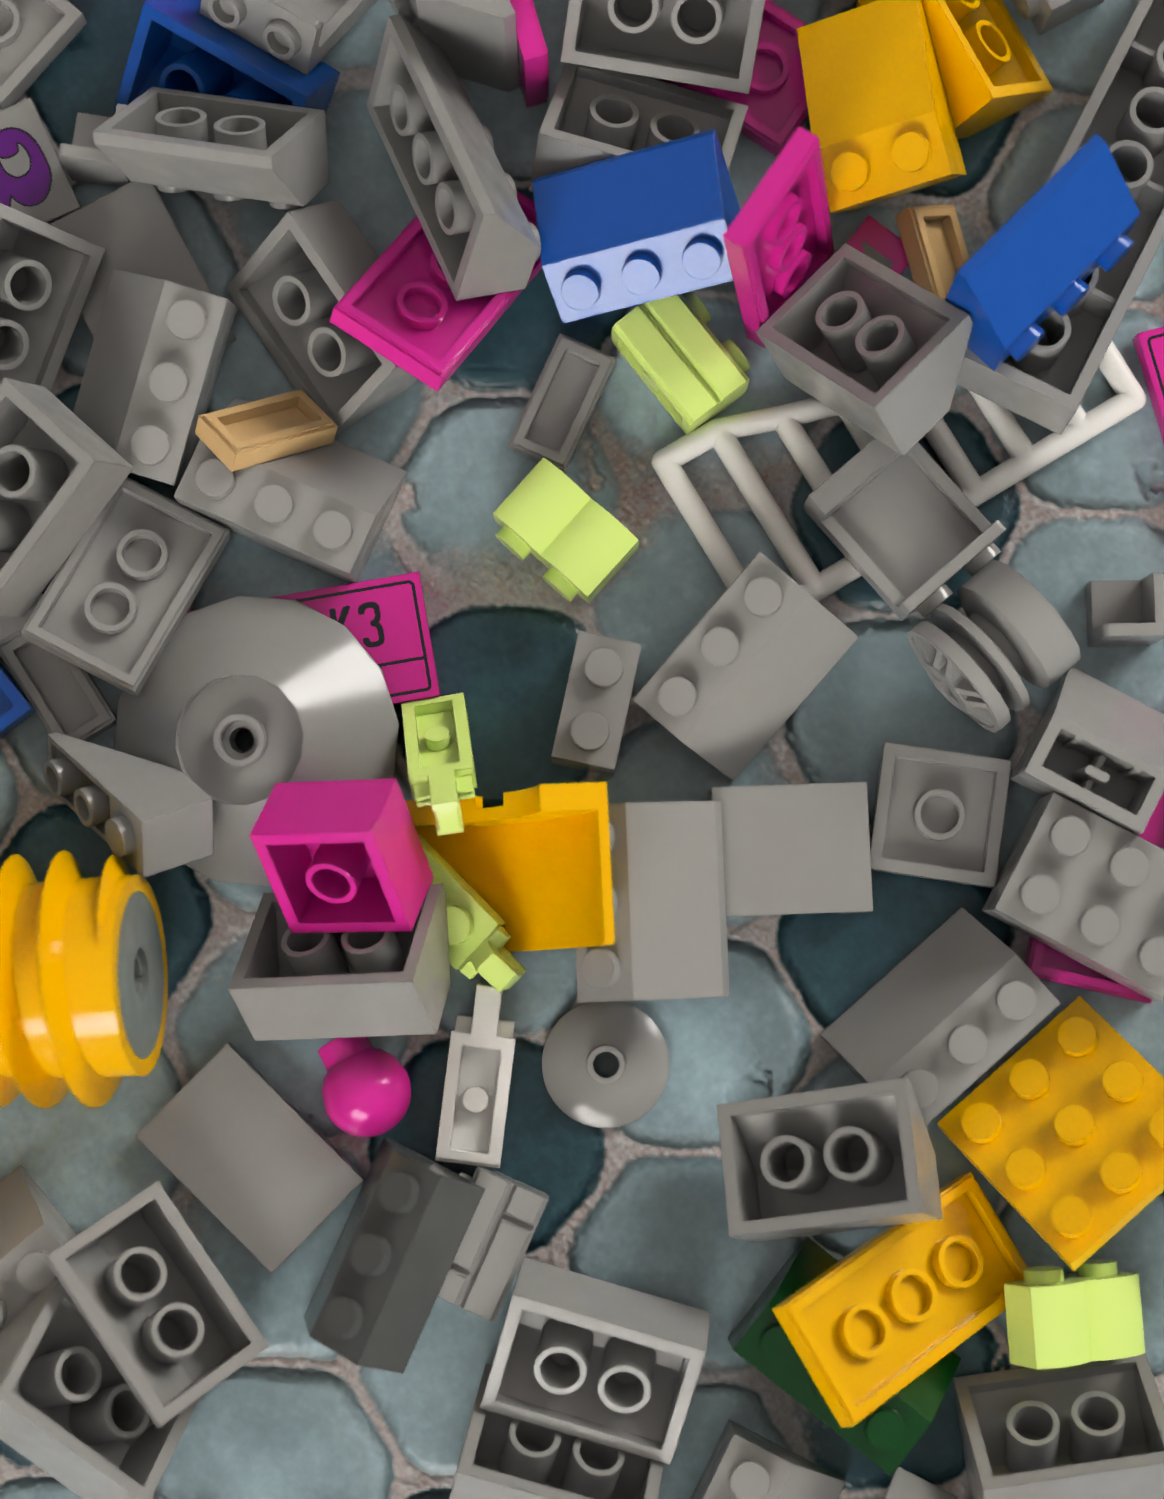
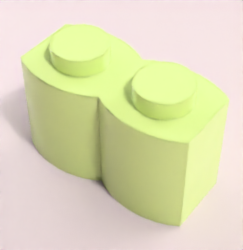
M544 457L493 512L496 523L501 527L495 534L497 539L521 560L532 554L548 568L542 576L543 579L569 602L578 595L589 604L639 549V540L623 524L591 499L575 482Z
M1086 1260L1078 1267V1272L1064 1274L1063 1267L1059 1266L1028 1267L1023 1269V1280L1004 1283L1010 1364L1032 1369H1052L1081 1365L1091 1361L1134 1357L1146 1353L1139 1273L1119 1271L1117 1260Z

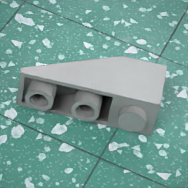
M58 732L47 734L49 760L45 761L43 765V774L48 790L55 798H60L77 814L84 826L91 827L108 843L110 849L117 857H122L143 878L214 855L213 798L184 773L176 768Z

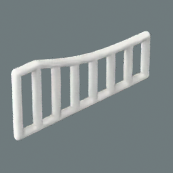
M1111 341L1099 365V369L1116 395L1086 413L1081 405H1079L1076 413L1061 435L1053 432L1033 445L1012 411L969 391L1010 456L1008 460L983 475H978L943 417L924 436L951 480L978 507L1143 408L1147 398L1138 380L1113 341ZM814 397L775 407L711 419L691 433L682 436L657 451L652 457V467L728 589L742 573L744 567L682 468L684 464L714 448L795 581L817 601H821L862 575L846 557L819 572L737 438L776 431L814 491L832 476V473L802 424L839 415L860 450L875 439V437Z

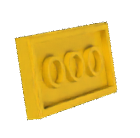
M972 1172L961 1174L940 1188L943 1219L887 1226L772 1309L841 1428L853 1427L1005 1311L1004 1283L1024 1279L1023 1269L1028 1268Z

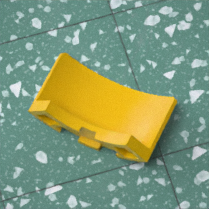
M607 782L539 784L532 788L504 792V806L483 808V796L460 800L464 832L440 836L437 835L432 805L417 807L415 800L405 801L417 833L506 922L503 927L511 938L504 944V947L509 952L582 948L614 944L615 932Z

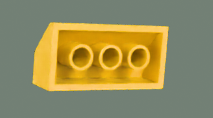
M857 0V7L877 0ZM921 0L957 139L970 137L1044 98L1054 90L1002 0Z

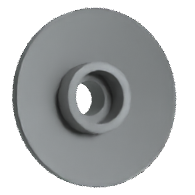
M621 1001L586 1002L564 1014L550 1031L542 1054V1074L549 1095L567 1116L591 1127L616 1128L638 1120L657 1103L665 1089L669 1075V1053L661 1031L654 1021L640 1009ZM610 1052L617 1057L619 1065L615 1074L609 1077H602L595 1072L593 1062L598 1054Z

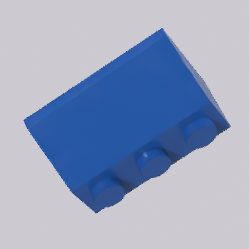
M147 0L144 2L114 111H116L118 103L128 105L151 87H160L325 110L326 115L341 73L338 70L320 61L308 75L300 72L200 14L201 0Z
M715 129L534 178L532 186L537 230L541 241V266L562 323L733 281L723 235L741 209Z
M1097 133L957 271L945 301L969 314L973 321V326L967 347L993 371L1010 355L1017 362L1021 361L1045 335L1046 332L1040 325L1054 311L1062 317L1067 315L1090 289V286L1084 280L1098 266L1108 273L1120 262L1135 243L1128 237V234L1140 216V211L1106 141Z

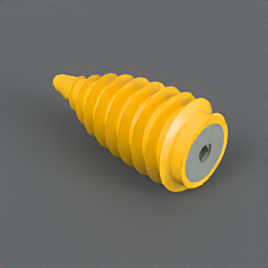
M64 849L59 851L52 859L45 881L37 882L31 866L24 857L19 854L11 855L4 862L0 870V1108L9 1105L18 1097L20 1092L38 1108H51L59 1104L69 1091L82 1104L90 1108L101 1107L113 1097L124 1076L148 1075L155 1067L161 1052L167 1018L168 965L163 923L155 894L145 878L139 874L130 875L123 858L117 857L115 853L111 854L107 859L100 877L84 878L76 858L71 852Z

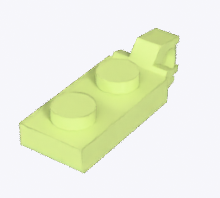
M464 693L401 703L408 778L412 797L415 798L417 807L432 805L438 836L464 832L460 800L475 798L474 788H478Z
M418 834L434 876L432 884L442 883L446 892L450 965L455 970L463 973L468 979H473L479 973L498 992L510 989L527 970L504 947V944L511 938L503 927L506 922Z

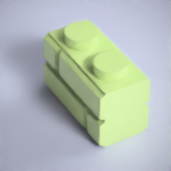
M692 291L686 292L683 295L678 294L643 303L617 321L611 330V342L685 434L691 433L699 426L713 419L718 413H721L746 393L750 381L745 374L750 369L748 360L738 346L730 339H726L722 343L719 342L706 325L711 321L708 310Z

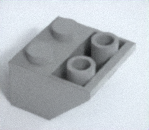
M1071 667L1061 678L1010 779L1041 796L1054 792L1135 835L1142 834L1164 792V714Z

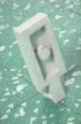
M477 984L473 1016L457 1015L455 1030L451 1031L435 1161L500 1169L516 1037H513L515 1021L500 1020L503 991L498 992L490 984Z

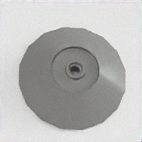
M237 596L186 613L137 698L123 691L118 700L114 750L176 768L213 798L214 855L184 865L214 881L271 886L249 834L276 783L395 778L399 722L382 669L345 625L297 600ZM243 728L249 729L254 736L253 747L245 753L240 751L235 743L237 733Z

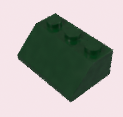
M806 1236L728 1337L729 1343L733 1351L887 1474L892 1476L931 1425L961 1358L951 1351L853 1427L841 1428L772 1311L775 1306L838 1262L837 1259Z

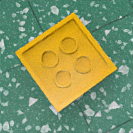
M1080 995L937 1122L944 1135L1073 1271L1080 1267L1164 1191V1077Z

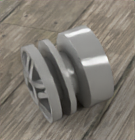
M992 559L957 590L959 602L967 617L955 608L941 603L930 613L933 624L922 620L907 633L909 645L924 667L928 677L943 696L981 727L996 733L1011 721L1008 708L1020 712L1030 704L1029 693L1020 676L1031 684L1046 689L1081 659L1080 648L1072 632L1044 596L1014 569L1003 562Z

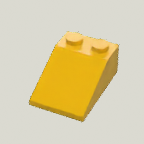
M877 0L797 28L810 129L812 134L819 137L830 213L851 212L967 175L921 0Z

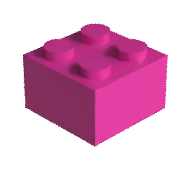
M397 778L276 783L249 834L291 933L411 932L434 879Z

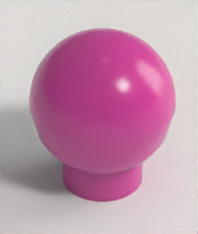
M369 1037L335 1038L318 1050V1054L327 1070L323 1078L321 1092L325 1110L330 1120L339 1129L357 1137H375L390 1131L403 1119L410 1105L412 1089L407 1071L394 1055L383 1049L374 1048Z

